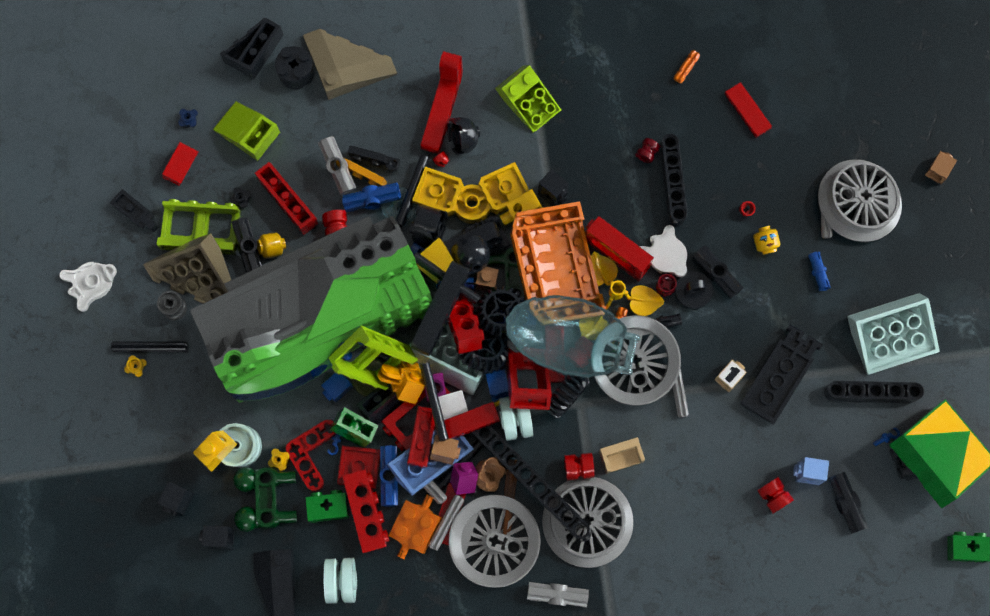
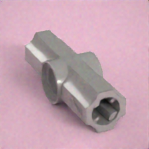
M334 136L320 140L318 144L326 160L327 170L332 174L340 195L356 189L348 170V163L343 158ZM336 161L340 162V168L338 170H335L334 163Z
M529 582L527 600L548 602V604L559 606L587 607L589 590L571 588L562 584L550 583L548 585Z

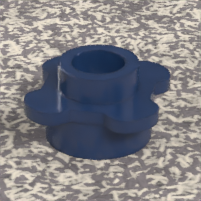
M181 109L179 111L180 120L178 124L181 127H195L198 112L195 109L191 111Z

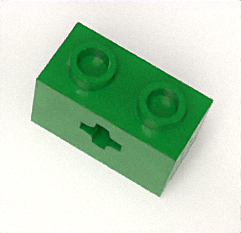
M344 407L337 413L330 430L364 448L371 443L378 425Z
M342 490L330 491L328 495L316 492L311 493V497H306L307 518L310 523L349 518L347 494L342 493ZM326 501L332 504L329 510L323 507V505H326Z
M954 532V535L947 536L948 561L990 562V537H986V533H974V536H966V532ZM967 544L973 546V550L967 548Z

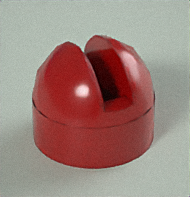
M443 151L434 157L432 161L438 167H445V164H448L449 158Z
M746 201L740 205L739 211L743 216L748 217L755 213L756 207L753 202ZM749 205L750 208L744 212V209Z

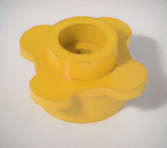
M132 355L128 358L124 370L127 374L132 373L136 377H140L143 375L142 370L147 365V361Z
M277 448L273 449L268 465L270 467H277L280 471L285 470L290 458L289 453L280 452Z

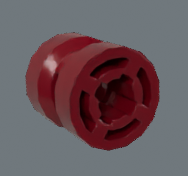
M644 138L642 147L637 150L635 155L641 161L651 164L654 160V154L659 151L661 146L653 139Z
M671 274L660 276L656 284L657 293L663 297L673 294L677 285L675 277Z

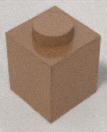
M940 151L925 175L942 184L949 176L957 160L951 154Z
M485 267L479 271L476 289L482 291L490 289L494 291L497 285L499 269Z
M435 435L429 459L452 465L454 460L459 458L461 448L457 447L459 440L449 438L446 441L439 442L438 435Z

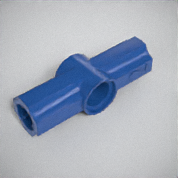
M397 182L380 187L369 185L364 187L362 191L343 195L342 203L346 212L363 208L369 210L381 207V204L400 200L401 191Z
M380 446L381 506H398L397 479L395 476L391 481L384 479L385 473L391 471L388 463L398 457L397 446Z

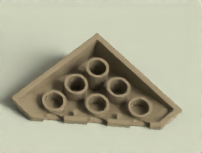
M322 29L303 35L328 100L397 75L392 59L387 55H380L372 49L362 45H355L347 39L339 36L335 37Z
M211 233L196 238L143 264L153 281L159 284L161 281L169 283L171 285L170 289L181 294L185 292L195 295L194 300L203 304L228 292L224 283L230 281L231 277L221 249Z

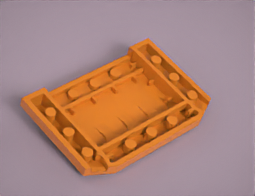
M580 201L517 212L514 217L510 235L528 310L541 326L607 312L603 294H600L583 227L582 221L584 216Z

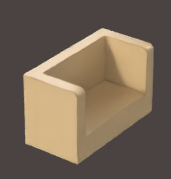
M638 437L601 448L599 451L606 474L645 461Z

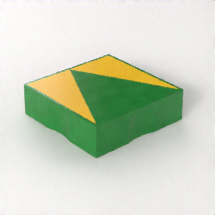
M946 399L932 408L915 425L889 444L904 464L918 477L923 487L941 509L959 498L990 469L989 450Z

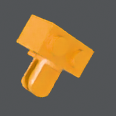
M402 361L397 367L383 364L377 374L380 381L391 384L393 392H396L397 399L416 404L425 387L417 362L412 365Z

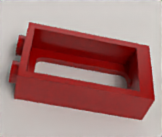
M600 216L588 223L585 232L587 243L605 257L611 259L617 266L639 282L650 269L654 257Z
M509 349L506 368L510 408L550 410L552 393L547 350L522 349L517 353ZM517 370H534L536 372L537 389L518 388Z
M435 385V386H436V390H437V392L439 393L440 390H441V387L438 386V385ZM425 387L416 404L404 402L382 420L384 424L382 429L389 437L393 435L396 438L395 444L401 451L410 448L412 434L405 436L396 426V422L426 398ZM445 387L446 394H450L449 390Z

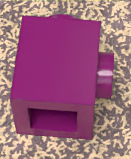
M473 463L453 464L450 483L456 495L475 493L478 473Z

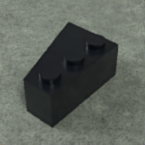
M263 18L248 30L245 36L240 40L237 39L230 48L220 53L223 62L255 79L283 37L282 28L273 21Z

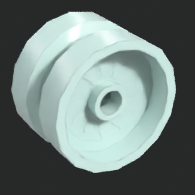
M509 397L499 398V415L506 441L516 440V427H519L523 438L533 437L530 409L510 408Z
M238 423L228 424L219 430H224L236 443L240 444L239 448L234 447L221 461L228 466L243 468L256 462L262 450L261 438L257 431L249 426Z
M336 558L325 559L324 596L326 604L337 603L340 597V590L344 603H355L357 572L354 558H343L340 570Z

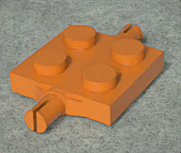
M426 494L422 505L405 500L389 534L390 537L402 545L397 555L398 557L405 559L409 549H415L425 554L442 517L434 514L429 509L433 500L431 496Z

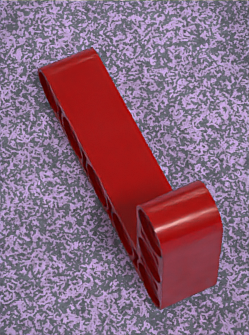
M445 51L441 55L439 63L440 81L420 147L421 150L436 154L440 153L447 130V123H449L463 74L462 56Z

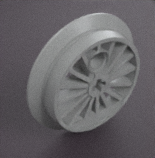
M847 160L838 163L824 175L819 186L818 203L825 221L835 232L847 239L858 242H871L881 239L895 228L900 219L902 200L898 186L885 169L865 160ZM856 169H860V177ZM867 171H870L871 174L867 181ZM875 175L879 176L881 179L871 187ZM841 177L845 183L838 181V178ZM884 181V188L874 191ZM840 207L849 209L845 213H843ZM853 209H856L853 219H849L847 215ZM861 212H862V225L857 223V220H858L859 215H860ZM868 215L873 226H868ZM877 216L883 221V223H879Z
M627 316L610 323L599 334L592 349L591 366L595 380L608 396L628 405H645L662 398L673 387L680 372L681 355L676 339L663 324L645 316ZM650 334V336L640 349L642 336ZM655 335L660 342L644 352ZM633 337H638L636 348L634 347ZM629 338L630 348L628 347L624 339ZM619 340L626 352L611 341ZM608 344L624 356L606 353L604 349ZM660 346H664L666 353L646 356ZM633 355L640 359V362H637V366L630 361V359H633ZM603 356L623 361L603 365ZM667 357V365L648 361ZM624 365L609 376H606L604 368ZM647 365L666 369L664 376L662 377L647 367ZM627 369L618 381V383L616 384V386H614L609 381L611 378ZM648 372L660 380L656 386L649 379ZM629 374L627 392H624L619 387ZM637 374L642 375L644 378L641 385H637L634 382V377ZM648 384L651 389L643 392V387ZM632 386L638 388L639 393H631Z
M579 477L578 480H570L563 483L555 490L562 498L567 494L571 496L579 511L574 507L572 508L583 520H585L586 516H589V519H594L589 527L603 551L595 553L592 534L589 539L591 554L582 553L585 542L580 543L578 552L570 549L576 539L573 537L570 543L567 544L566 536L570 533L565 531L563 525L544 508L542 519L543 532L548 545L558 557L574 566L592 568L613 561L624 551L632 535L633 514L627 498L615 485L597 477L591 479ZM585 488H594L588 508ZM581 489L584 509L572 491ZM597 489L605 492V495L593 510ZM608 496L615 501L604 509L599 510ZM550 500L549 507H556L559 500ZM618 506L620 514H616L612 508ZM566 513L563 517L572 519L573 514ZM605 513L611 514L613 521L610 523L604 522L602 515ZM617 518H621V526L614 525ZM578 528V536H580L582 532V536H584L587 533V528ZM610 528L618 530L620 533L616 539L604 529ZM596 530L614 543L607 548Z
M502 495L483 496L469 502L456 515L449 532V550L457 569L470 581L485 587H505L521 580L534 566L540 551V531L531 512L515 499ZM490 509L492 529H490L481 511ZM494 509H501L502 513L497 529H495ZM509 510L514 516L508 522V528L517 518L523 525L505 535L503 534V529L501 530V526L505 517V511ZM478 515L482 520L487 532L483 530L478 524H476ZM474 527L484 536L473 533ZM524 528L528 536L519 538L511 537V535L519 532ZM471 537L478 538V539H481V540H482V541H473V542H470ZM498 537L500 544H496L493 547L492 542L489 540ZM522 541H528L527 550L523 549ZM512 542L519 545V551L516 553H511L508 550V545ZM483 545L466 554L468 546ZM485 549L472 566L467 562V558ZM489 553L483 573L475 570L476 566ZM521 553H524L526 555L523 561L521 562L516 557L519 556ZM494 554L495 576L486 575L492 555ZM498 554L508 573L499 575ZM503 554L508 555L519 566L511 570Z

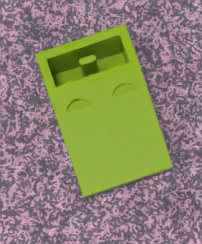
M530 65L520 67L495 88L504 102L533 133L561 111L559 105Z
M237 101L213 129L256 161L261 158L280 134L277 124Z

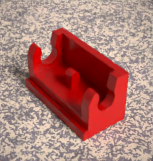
M179 142L162 173L163 179L180 186L199 151Z

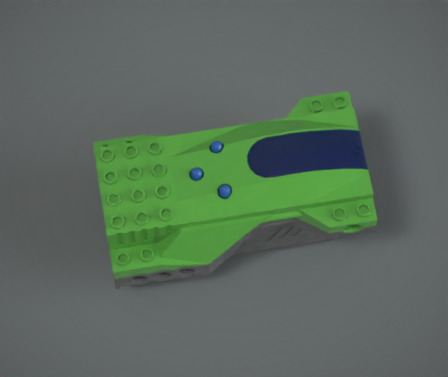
M368 216L224 283L228 291L227 293L191 309L190 312L204 340L208 356L218 378L223 382L225 389L241 403L243 401L261 400L284 394L308 383L332 367L329 357L361 325L389 336L395 333L397 328L401 326L404 328L414 323V320L418 318L423 319L432 299L431 293L416 264L415 257L394 217L390 216L373 224ZM357 342L340 359L350 360L352 358L351 352L364 344Z

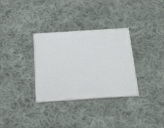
M462 390L438 397L444 420L468 411Z

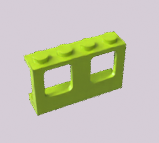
M176 199L162 201L164 214L161 237L157 238V246L161 250H173L196 238L207 235L211 214L232 215V222L240 218L241 211L233 203L217 205L215 202L200 204L193 200H188L187 203ZM175 211L194 212L193 231L190 236L171 235L172 217ZM231 223L229 238L214 239L220 247L222 254L236 255L237 240Z
M362 325L329 357L335 373L383 390H387L388 386L377 377L380 368L376 371L366 369L381 352L391 356L384 364L395 367L402 361L413 365L418 359L410 345ZM357 342L367 346L352 362L340 359Z

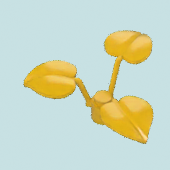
M597 252L592 253L591 260L598 287L604 283L606 286H610V299L605 306L606 311L613 300H619L623 295L628 300H631L630 309L638 316H649L664 304L663 298L656 291L643 285L633 287L631 296H629L626 286L622 281H613L618 273L616 264L611 259ZM606 313L580 318L581 336L589 340H596L602 330L612 322L608 317L604 316Z

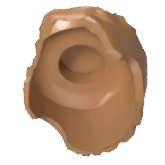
M496 457L484 459L476 465L475 469L478 473L477 486L483 491L495 492L499 488L500 479L505 475L506 468Z

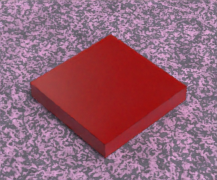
M342 445L337 485L345 486L343 475L367 469L368 473H372L374 484H371V487L376 489L380 465V450Z

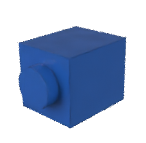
M505 370L486 374L492 402L499 401V398L509 397Z
M334 373L321 385L324 389L322 394L329 401L333 399L335 402H338L353 388L344 375Z

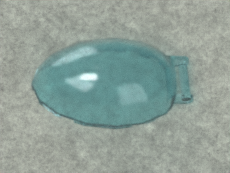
M560 295L543 298L532 297L515 305L506 318V330L509 339L520 353L539 366L563 376L579 378L607 375L613 371L632 375V363L640 336L626 332L627 328L624 323L616 318L612 312L597 306L593 302ZM624 339H628L629 345L624 367L619 366Z

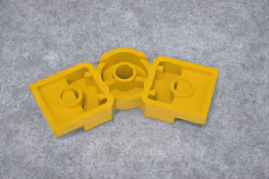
M515 162L481 177L478 185L464 186L461 178L425 167L412 203L446 211L448 217L456 214L461 221L475 224V222L479 223L481 219H486L490 212L499 214L508 210L506 204L528 192L529 188ZM469 201H476L477 205L470 207L467 203Z

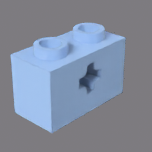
M804 457L794 465L793 476H796L795 482L814 485L827 481L829 461Z

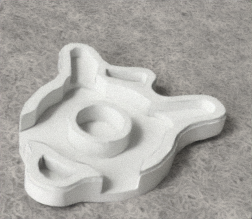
M667 225L661 235L650 237L651 247L639 246L654 257L651 266L661 274L662 272L670 273L678 277L686 275L687 250L683 243L676 238L675 229L672 225Z
M88 262L76 270H62L59 276L63 281L73 284L69 288L68 294L77 299V309L85 312L93 301L102 298L110 291L117 269L112 264L105 265Z

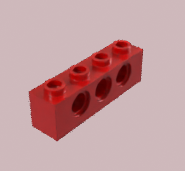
M270 161L255 172L258 181L303 235L319 224L314 214Z
M461 294L447 320L459 354L482 349V341L484 340L483 330L478 328V317L473 315V304Z
M367 469L343 475L362 552L366 553L386 547V542H389L387 530L383 531L381 523L384 522L382 511L377 509L376 504L379 503L377 492H373L371 484H374L372 473H368ZM360 485L365 486L367 489L364 497L357 495L356 490ZM364 505L371 506V515L365 516L362 514V507ZM369 524H374L377 527L375 535L367 533V526Z

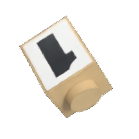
M731 360L715 378V381L726 391L730 392L747 372L740 362Z

